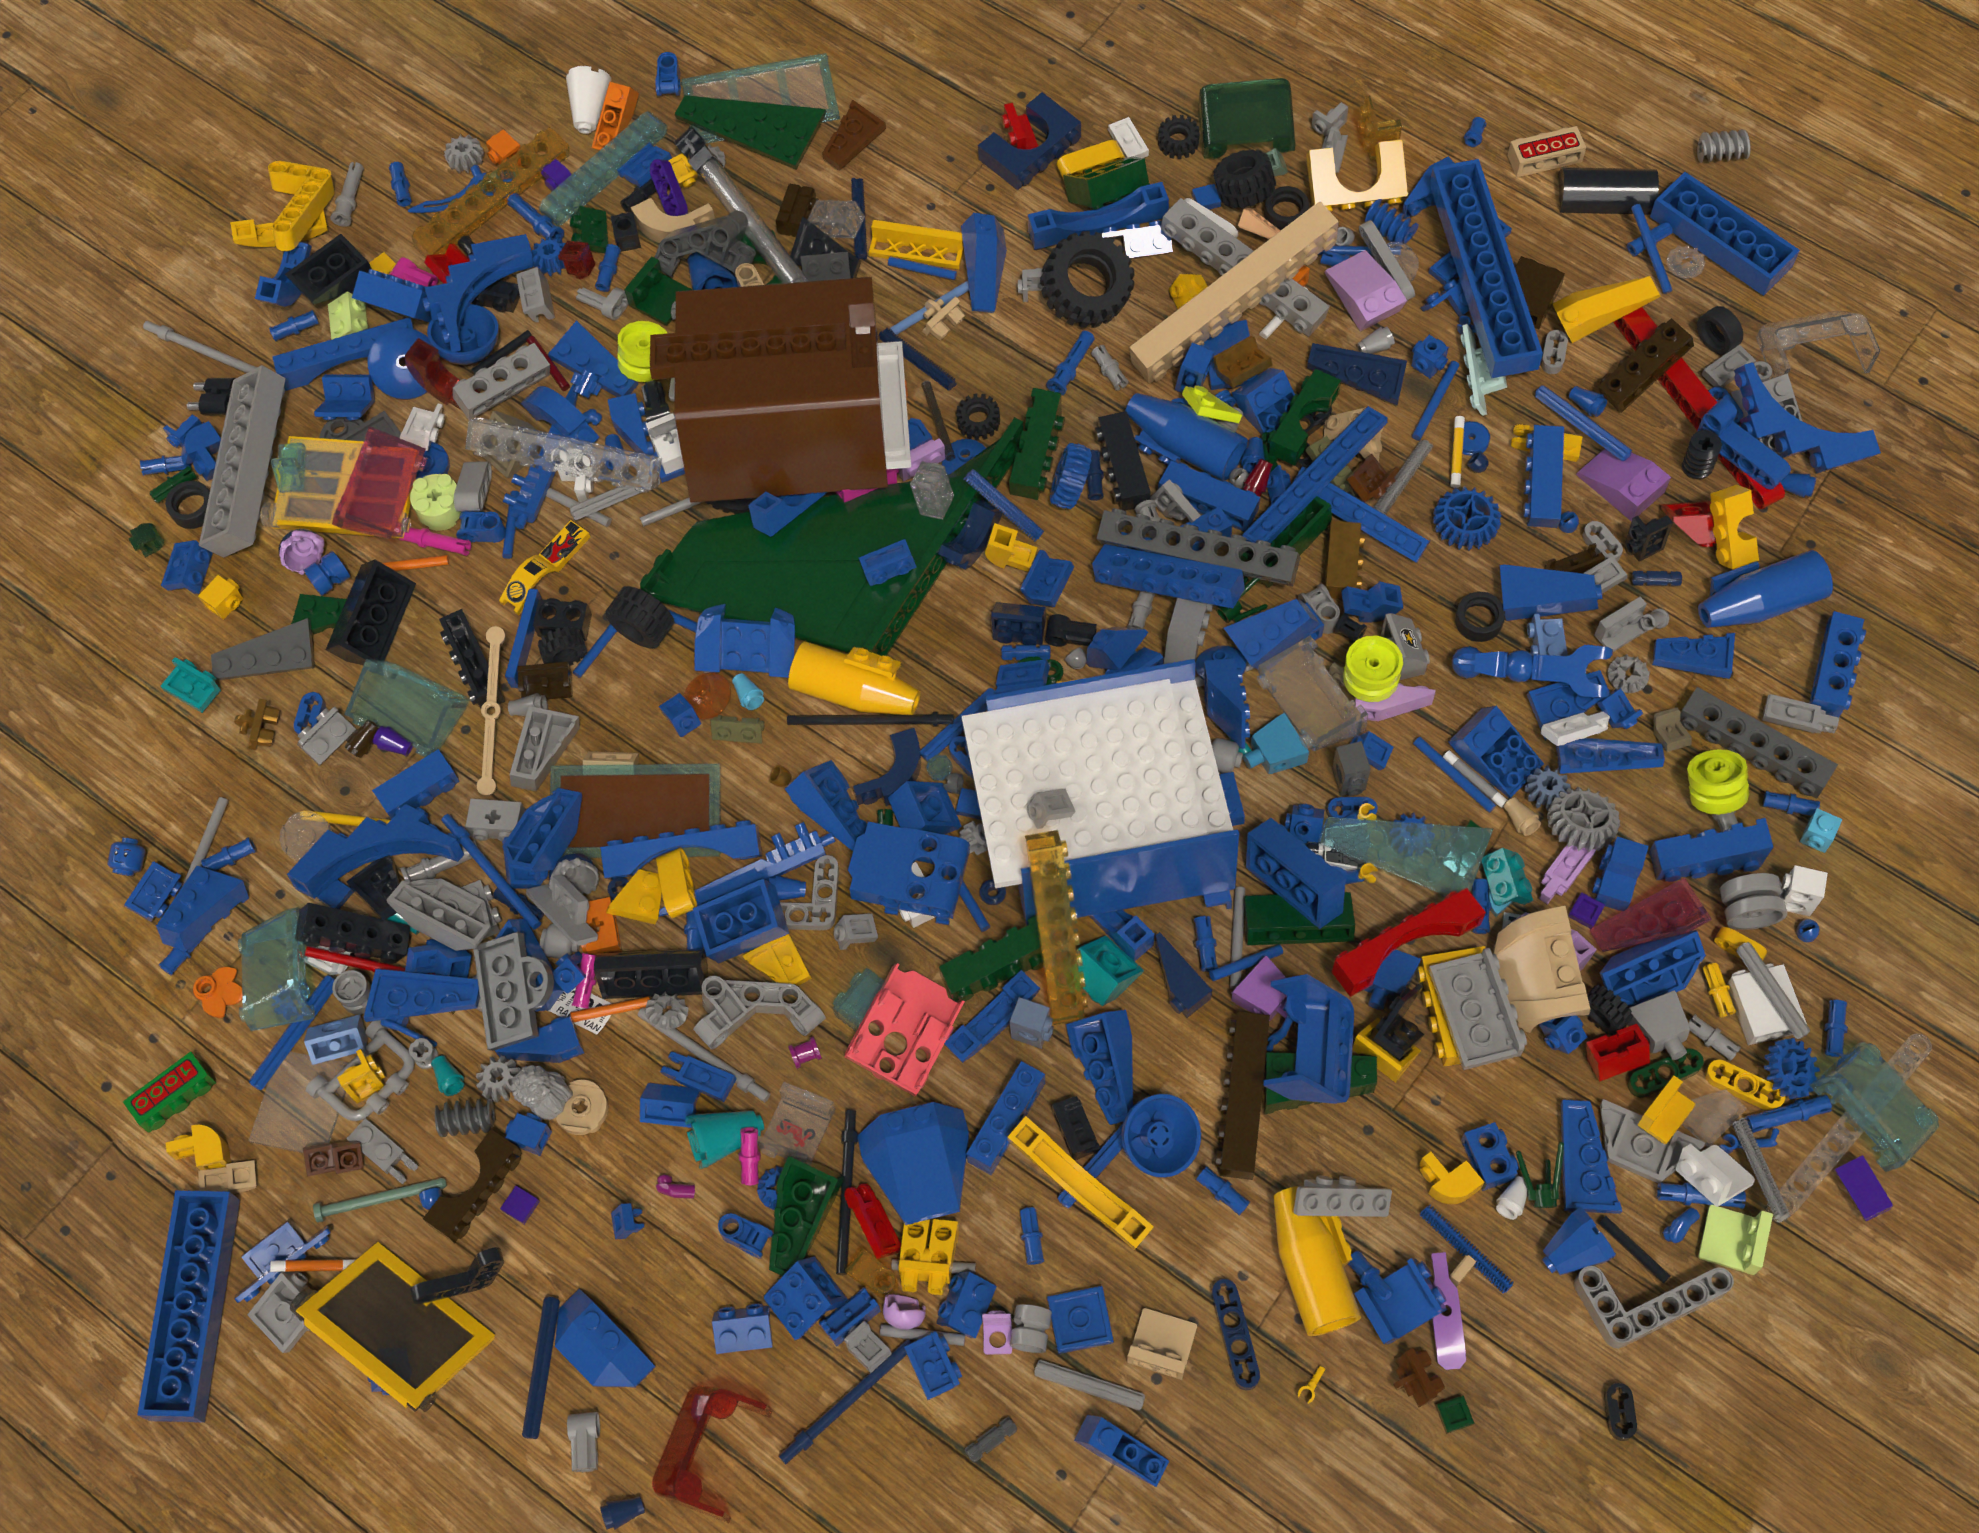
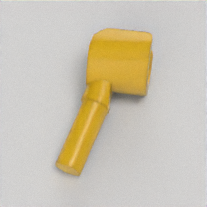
M1319 1366L1307 1386L1301 1387L1298 1391V1398L1303 1390L1308 1389L1311 1391L1312 1397L1307 1404L1311 1403L1315 1398L1314 1390L1326 1370L1324 1367Z

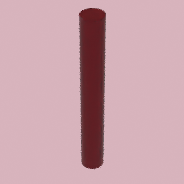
M530 336L527 339V343L529 345L535 343L550 364V375L562 391L568 390L570 385L537 339L534 336Z

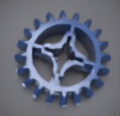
M1069 443L1066 446L1051 484L1049 496L1051 504L1064 509H1072L1077 504L1090 469L1092 454L1089 448L1074 443Z
M1466 486L1462 488V491L1455 487L1452 490V494L1446 492L1444 497L1438 500L1433 513V523L1436 525V533H1441V541L1449 539V547L1455 543L1458 544V550L1462 546H1466L1468 551H1470L1473 545L1480 549L1483 543L1488 545L1491 538L1494 539L1496 537L1497 530L1501 525V512L1498 511V503H1493V496L1485 497V490L1477 493L1476 487L1472 491H1468ZM1469 513L1468 522L1465 523L1466 515Z

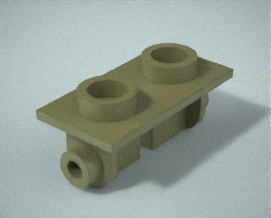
M719 715L710 720L712 740L762 744V731H764L765 722L760 721V718H742L741 721H738L737 717Z

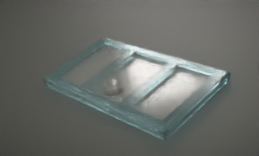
M826 53L681 79L684 95L826 109V115L822 122L840 119ZM692 126L706 143L725 140Z

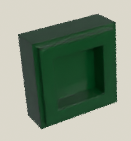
M1464 1396L1436 1405L1446 1434L1475 1424Z

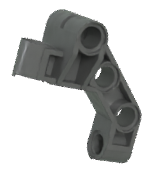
M734 210L729 215L672 231L660 242L654 258L659 260L662 273L673 278L681 258L686 254L699 252L735 273L739 265L744 263L752 264L756 252L751 246L741 242L748 225V219L742 211Z

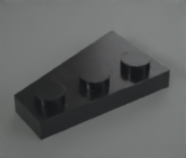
M802 217L788 262L802 266L801 256L848 252L851 278L857 277L861 260L809 220Z
M384 856L373 861L346 881L349 887L383 921L397 913L387 903V898L400 884L392 856Z

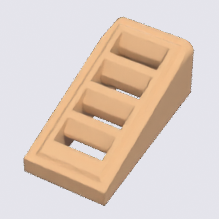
M1251 208L1243 210L1238 224L1239 228L1271 239L1281 231Z

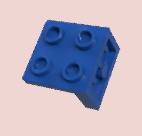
M325 374L322 377L325 401L314 411L315 417H323L325 420H332L337 417H346L348 420L361 418L375 402L371 375Z
M815 1256L797 1261L764 1295V1300L795 1340L800 1339L827 1311L841 1307L848 1300Z

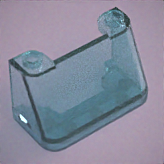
M366 659L344 715L352 718V723L358 726H362L367 719L375 722L379 727L390 726L405 739L413 743L412 746L416 748L415 752L426 757L434 751L440 750L466 710L470 699L395 663Z
M299 907L284 910L243 932L242 938L238 939V948L242 954V1006L239 1007V1016L242 1022H246L251 1031L315 1019L314 1006L309 1005L306 1001L308 1000L310 989L306 984L305 945L303 942L295 940Z
M1861 1042L1856 1044L1810 1084V1087L1818 1096L1823 1092L1833 1096L1830 1101L1833 1104L1839 1102L1876 1144L1872 1149L1875 1152H1881V1157L1876 1162L1885 1172L1904 1166L1939 1128V1119L1935 1112L1926 1108L1881 1057V1052L1872 1043Z

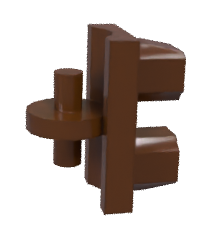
M1414 1348L1395 1359L1399 1367L1395 1371L1400 1380L1393 1385L1396 1390L1404 1388L1408 1397H1414L1418 1407L1426 1405L1436 1398L1439 1392L1445 1389L1438 1375L1429 1378L1425 1371V1368L1432 1364L1426 1350L1415 1352Z

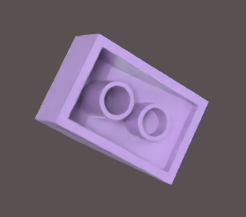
M1366 250L1325 270L1326 276L1360 332L1398 313L1407 302L1396 281Z

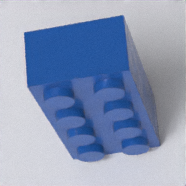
M1269 818L1248 833L1246 868L1319 929L1343 913L1346 878L1339 870H1335L1325 862L1322 856L1315 854L1302 840L1294 837L1285 826L1278 824L1272 818Z

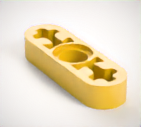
M1714 1060L1705 1071V1078L1710 1085L1765 1111L1779 1108L1785 1101V1096H1780V1089L1773 1090V1083L1724 1060ZM1718 1068L1723 1070V1076L1720 1079L1715 1077L1716 1072H1714ZM1733 1074L1736 1075V1077L1731 1082V1085H1729L1728 1082L1730 1081V1077ZM1738 1080H1748L1752 1084V1091H1741L1737 1084ZM1759 1086L1762 1087L1760 1094L1755 1097L1754 1094L1758 1091ZM1770 1092L1775 1094V1101L1773 1103H1769L1766 1096Z

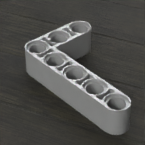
M1595 1266L1584 1267L1574 1280L1575 1290L1603 1339L1609 1346L1617 1349L1625 1347L1722 1298L1732 1289L1734 1284L1733 1276L1728 1270L1720 1267L1714 1268L1625 1312L1599 1268ZM1583 1276L1592 1277L1595 1280L1596 1286H1586L1583 1282ZM1713 1277L1722 1281L1723 1289H1718L1712 1284ZM1687 1290L1695 1291L1699 1296V1301L1690 1300ZM1598 1302H1606L1610 1306V1313L1600 1311ZM1662 1302L1670 1303L1674 1307V1314L1665 1312ZM1639 1314L1647 1316L1650 1326L1641 1325L1638 1322L1637 1316ZM1613 1327H1620L1625 1332V1339L1617 1338L1613 1334Z

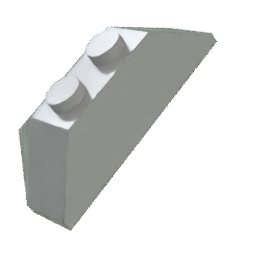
M441 878L422 879L412 882L410 880H402L387 898V903L413 929L455 951L475 949L491 929L485 901Z

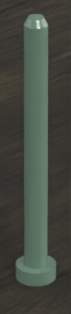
M445 1178L434 1179L325 1206L321 1202L313 1204L314 1217L317 1223L323 1222L326 1216L419 1195L421 1192L431 1188L444 1189L447 1186V1181Z

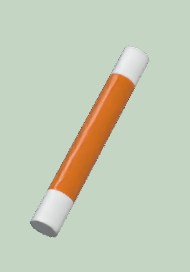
M356 1259L273 1260L270 1263V1272L343 1271Z

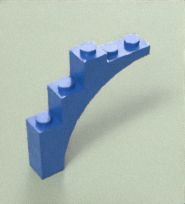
M526 234L471 244L472 254L468 255L469 262L448 266L449 276H445V284L425 287L426 297L422 298L425 312L430 311L432 321L438 320L439 327L444 326L445 329H441L444 344L449 343L451 352L461 351L459 340L460 325L465 311L474 298L500 278L534 267L532 251Z
M1753 362L1744 364L1734 370L1735 383L1740 388L1743 397L1742 405L1748 413V416L1740 419L1741 428L1758 440L1774 435L1776 449L1782 458L1809 451L1810 464L1815 469L1816 474L1865 460L1881 453L1874 430L1858 433H1836L1818 429L1790 414L1771 396L1761 381Z
M405 804L388 824L381 820L375 821L366 817L349 837L342 833L336 834L327 830L287 873V876L296 890L315 899L330 884L344 874L384 856L425 853L442 856L458 862L464 856V853L459 845L460 841L455 835L451 833L445 834L436 826L430 824L429 816L423 809L419 807L415 809Z

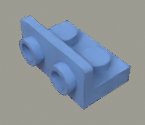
M1534 614L1531 623L1527 624L1528 638H1532L1533 641L1530 653L1533 656L1534 654L1568 656L1562 618L1540 620V615Z

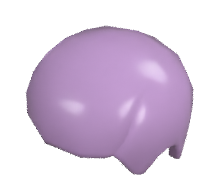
M900 1295L885 1296L883 1315L890 1325L903 1330L920 1326L925 1318L926 1306H923L920 1310L917 1299Z

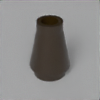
M367 719L360 728L346 739L347 743L344 747L356 757L362 758L364 754H368L379 726Z

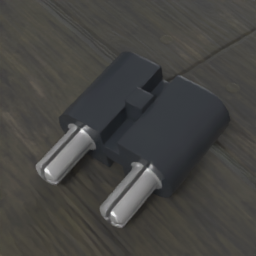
M207 378L205 382H195L193 385L194 390L205 391L206 393L201 394L199 402H188L187 409L199 410L202 415H226L233 380L236 378Z

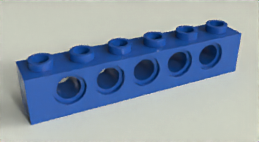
M1104 544L1092 563L1095 580L1099 583L1228 608H1234L1245 589L1241 569Z

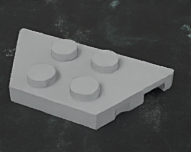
M1604 1099L1600 1104L1607 1162L1653 1182H1663L1676 1171L1684 1147L1692 1144L1699 1151L1704 1147L1705 1142L1679 1131L1675 1132L1667 1144H1663L1638 1126L1643 1117L1642 1115Z

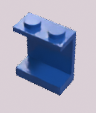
M1411 1258L1407 1261L1408 1264L1383 1279L1393 1290V1295L1385 1302L1379 1300L1370 1288L1363 1287L1354 1293L1383 1344L1393 1343L1447 1310L1444 1302L1447 1301L1446 1297L1438 1286L1434 1287L1429 1280V1277L1432 1276L1431 1272L1423 1261L1419 1262L1417 1259Z

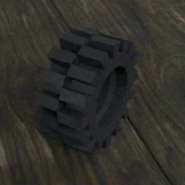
M1172 115V120L1168 117L1165 119V122L1162 121L1158 130L1160 151H1163L1165 156L1170 153V158L1174 159L1175 155L1178 156V159H1182V155L1188 158L1189 153L1193 155L1195 149L1197 150L1199 146L1200 132L1197 122L1195 120L1191 122V117L1189 116L1184 119V115H1180V118ZM1183 134L1187 138L1184 140H1174L1170 136Z
M977 393L973 394L972 399L969 395L966 396V402L964 400L960 401V406H957L956 413L958 429H961V434L964 436L967 433L968 439L975 436L977 441H979V436H983V440L987 439V434L992 437L994 430L998 431L1000 425V410L997 402H993V398L990 396L986 399V394H981V398L978 397ZM975 412H983L988 416L986 420L981 422H974L969 419V416Z
M564 627L563 630L557 628L555 629L556 632L549 631L547 633L548 636L543 635L541 637L542 640L538 641V648L544 664L568 662L569 666L574 665V661L577 663L581 661L580 658H584L585 653H587L582 633L579 629H575V627L570 629Z
M1596 985L1587 994L1590 1013L1585 1016H1589L1588 1020L1594 1022L1597 1028L1601 1027L1603 1032L1616 1035L1618 1030L1625 1028L1632 1020L1633 1014H1631V1009L1627 1008V1003L1622 1002L1619 995L1615 996L1612 990L1608 991L1606 987Z

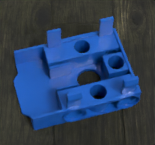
M868 822L865 833L856 839L848 872L852 876L850 886L851 899L885 906L884 913L898 916L899 910L934 916L936 917V923L950 925V918L953 919L970 853V844L965 839ZM927 847L936 848L931 852H927L924 850ZM915 861L934 864L935 869L928 877H918L912 872V865ZM947 875L955 876L952 880L944 879ZM916 893L924 895L919 899L912 898Z

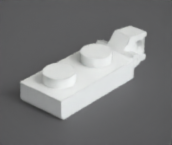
M1605 712L1590 716L1580 713L1544 724L1541 728V734L1556 746L1564 745L1607 730L1610 716Z

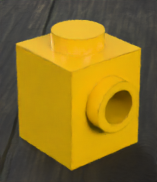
M219 575L198 595L204 606L223 620L243 600L242 595L238 591L240 589L238 584L230 578L225 580Z

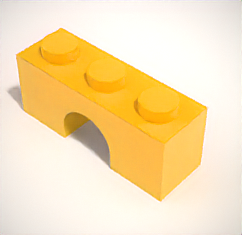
M1734 485L1711 493L1710 510L1713 514V534L1716 538V557L1719 564L1734 570L1759 561L1757 537L1743 531L1739 533L1737 531L1740 521L1744 517L1754 514L1751 490Z

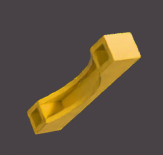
M1026 1116L1007 1137L1009 1143L1133 1250L1138 1247L1154 1226L1090 1175Z

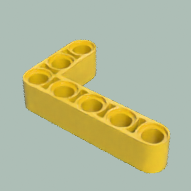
M275 161L268 165L272 189L277 192L294 194V196L273 223L272 230L276 248L280 251H291L300 243L334 196L335 191L330 170L285 161Z

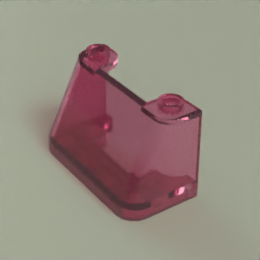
M369 426L345 491L334 513L332 525L390 540L392 535L397 537L402 523L398 522L417 471L423 472L428 459L423 457L426 448Z

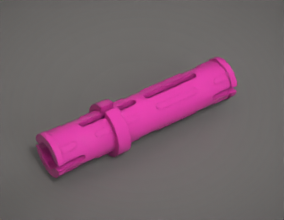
M406 526V529H404V539L399 538L401 541L416 543L422 548L429 546L459 553L464 556L470 553L465 549L471 550V542L469 540L433 533L427 528L420 530Z

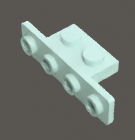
M1468 324L1462 325L1463 334L1461 335V342L1463 347L1466 348L1467 354L1464 355V361L1470 372L1467 375V381L1473 391L1470 401L1473 409H1478L1480 414L1484 416L1487 415L1484 395L1507 388L1506 377L1491 378L1482 348L1477 349L1475 335Z

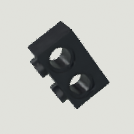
M555 598L539 599L533 627L538 637L548 636L547 633L549 631L556 632L555 629L557 628L563 630L564 627L569 629L575 627V629H579L582 633L584 641H587L592 614L588 604L579 600L566 602ZM555 615L553 618L547 619L549 616ZM575 617H580L576 621H571Z

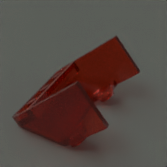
M702 1385L693 1387L685 1398L652 1480L654 1492L665 1500L729 1524L731 1518L726 1512L699 1502L703 1492V1484L697 1475L689 1472V1469L710 1417L726 1419L739 1406L770 1418L772 1411L767 1404L726 1389Z

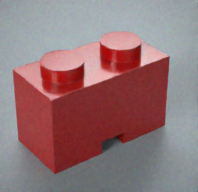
M1638 1024L1618 1030L1616 1035L1610 1037L1604 1035L1586 1042L1587 1061L1599 1082L1650 1063L1649 1042Z

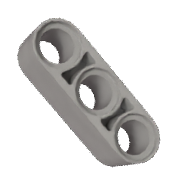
M489 461L464 462L454 493L456 511L483 510L492 479V469Z

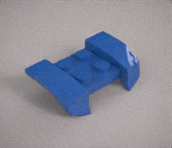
M726 604L707 608L701 613L698 618L695 635V671L720 672L721 669L766 672L772 677L789 678L795 649L793 615L775 608L771 622L724 619Z

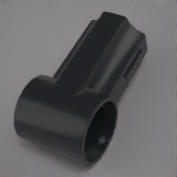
M654 380L646 382L641 388L646 406L644 411L648 423L669 415L670 410L668 403L665 401L661 382Z
M1053 614L1049 616L1045 641L1049 645L1056 647L1065 646L1067 643L1089 646L1096 634L1097 624L1071 621L1065 615Z

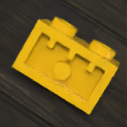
M362 1049L356 1051L362 1064L346 1069L342 1075L337 1077L341 1087L356 1104L369 1098L373 1093L378 1092L384 1086L382 1079L386 1077L379 1063H376L371 1054L366 1055Z

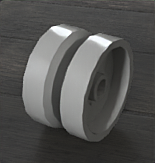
M1769 873L1744 875L1731 879L1720 887L1722 902L1728 906L1724 912L1727 925L1730 928L1738 930L1763 928L1782 921L1788 915L1785 901L1779 897L1782 894V887L1777 875Z

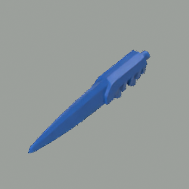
M573 384L566 399L576 406L578 393L573 391L575 386ZM553 425L536 459L535 468L530 466L526 478L514 474L511 483L521 486L519 496L515 497L506 493L503 499L504 503L513 506L511 516L517 518L515 526L519 529H524L526 522L533 523L536 520L557 470L559 448H564L567 441L566 437Z
M804 822L794 826L800 838L786 845L781 834L778 833L771 837L776 849L765 854L767 860L760 859L695 890L696 900L698 903L705 904L758 880L765 879L769 881V878H775V875L781 876L826 855L825 846L836 842L832 832L822 837H819L817 831L809 834ZM665 907L659 910L658 917L669 915Z

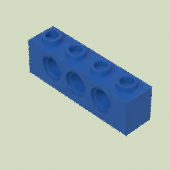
M1833 611L1826 624L1809 703L1821 706V709L1826 711V715L1839 718L1843 710H1848L1851 704L1852 695L1848 693L1856 681L1857 673H1853L1854 666L1859 664L1862 652L1858 651V646L1863 643L1866 630L1862 629L1864 619ZM1830 685H1834V686H1836L1838 689H1834V688H1832Z
M1022 1061L1020 1062L966 1153L969 1164L992 1176L1010 1145L1007 1137L1022 1119L1027 1116L1045 1085L1044 1073Z

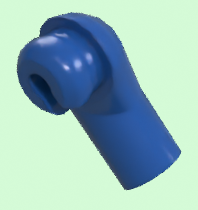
M1689 1208L1677 1217L1671 1226H1667L1664 1229L1663 1236L1665 1240L1673 1243L1682 1241L1691 1225L1700 1218L1699 1212L1694 1208Z

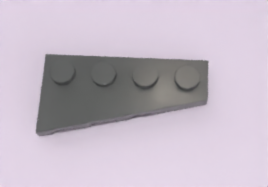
M308 618L212 654V674L217 679L216 681L315 668L311 620Z

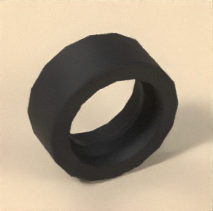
M1283 186L1276 188L1266 198L1265 219L1279 230L1284 229L1309 209L1308 197L1296 187ZM1280 202H1291L1301 210L1294 216L1286 217L1277 214L1273 207Z
M1723 306L1713 307L1700 316L1697 321V331L1701 340L1716 354L1724 355L1741 344L1744 338L1741 323L1729 309ZM1717 326L1721 329V331L1723 332V334L1720 333V331L1718 330Z
M198 481L179 483L167 495L165 502L167 512L178 526L185 529L202 527L210 490ZM193 495L203 496L204 503L196 512L191 514H180L178 512L179 505L187 497Z
M1481 591L1469 593L1462 598L1458 605L1455 624L1458 631L1465 638L1476 642L1489 641L1496 637L1502 629L1505 611L1503 610V603L1496 596ZM1474 606H1482L1489 609L1495 616L1493 625L1482 628L1470 624L1465 618L1467 609Z

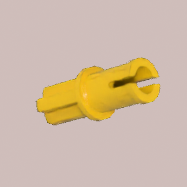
M1707 964L1703 967V972L1710 988L1708 993L1710 996H1713L1719 1017L1728 1016L1724 1005H1726L1730 1015L1735 1014L1737 1011L1728 992L1730 986L1726 985L1719 964Z

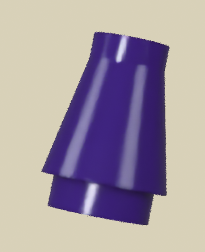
M380 726L373 739V744L377 745L378 749L402 754L406 757L413 748L412 742L405 739L390 726Z

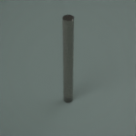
M924 381L921 385L938 436L945 445L946 460L952 461L956 456L931 382Z

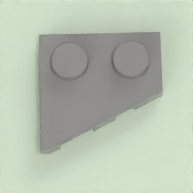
M1170 479L1151 496V500L1156 502V507L1165 517H1174L1178 520L1188 517L1190 522H1194L1201 516L1184 497L1182 489L1176 483H1172Z

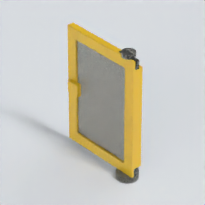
M379 1242L374 1244L317 1293L310 1288H305L298 1293L290 1305V1311L302 1319L308 1329L405 1408L410 1407L414 1412L419 1408L424 1412L428 1411L436 1400L433 1395L495 1338V1334L449 1298L423 1304H414L410 1288L427 1280Z

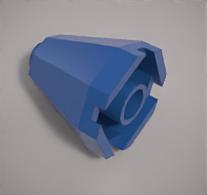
M1580 1207L1571 1213L1545 1247L1543 1253L1546 1257L1542 1261L1551 1273L1557 1271L1559 1275H1564L1582 1270L1587 1266L1606 1263L1614 1258L1616 1253L1602 1232H1599L1592 1218Z

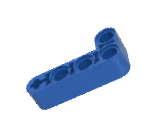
M1720 399L1703 416L1698 431L1711 430L1716 433L1722 442L1720 454L1763 487L1770 490L1774 489L1791 472L1790 465L1785 459L1734 422L1737 415L1736 407L1729 400Z

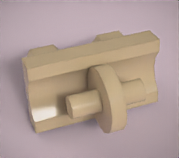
M955 296L942 309L940 308L944 305L942 299H938L936 302L932 299L925 302L927 311L923 315L926 319L931 316L933 317L926 323V327L922 332L926 336L931 333L941 341L950 331L943 321L947 318L954 326H957L965 317L963 311L958 307L960 300Z

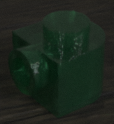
M143 523L130 530L132 537L128 538L135 551L140 549L145 558L159 551L164 545V539L152 523Z

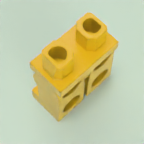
M930 1219L908 1225L904 1224L898 1266L902 1291L914 1293L917 1291L918 1281L928 1282V1293L943 1295L946 1284H950L955 1249L959 1238L958 1221L933 1219L932 1230Z

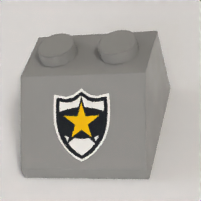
M1392 613L1386 614L1381 637L1395 643L1402 653L1403 667L1400 680L1424 675L1427 664L1430 663L1428 651L1426 649L1423 650L1420 643L1422 642L1420 629L1418 627L1415 628L1413 620Z

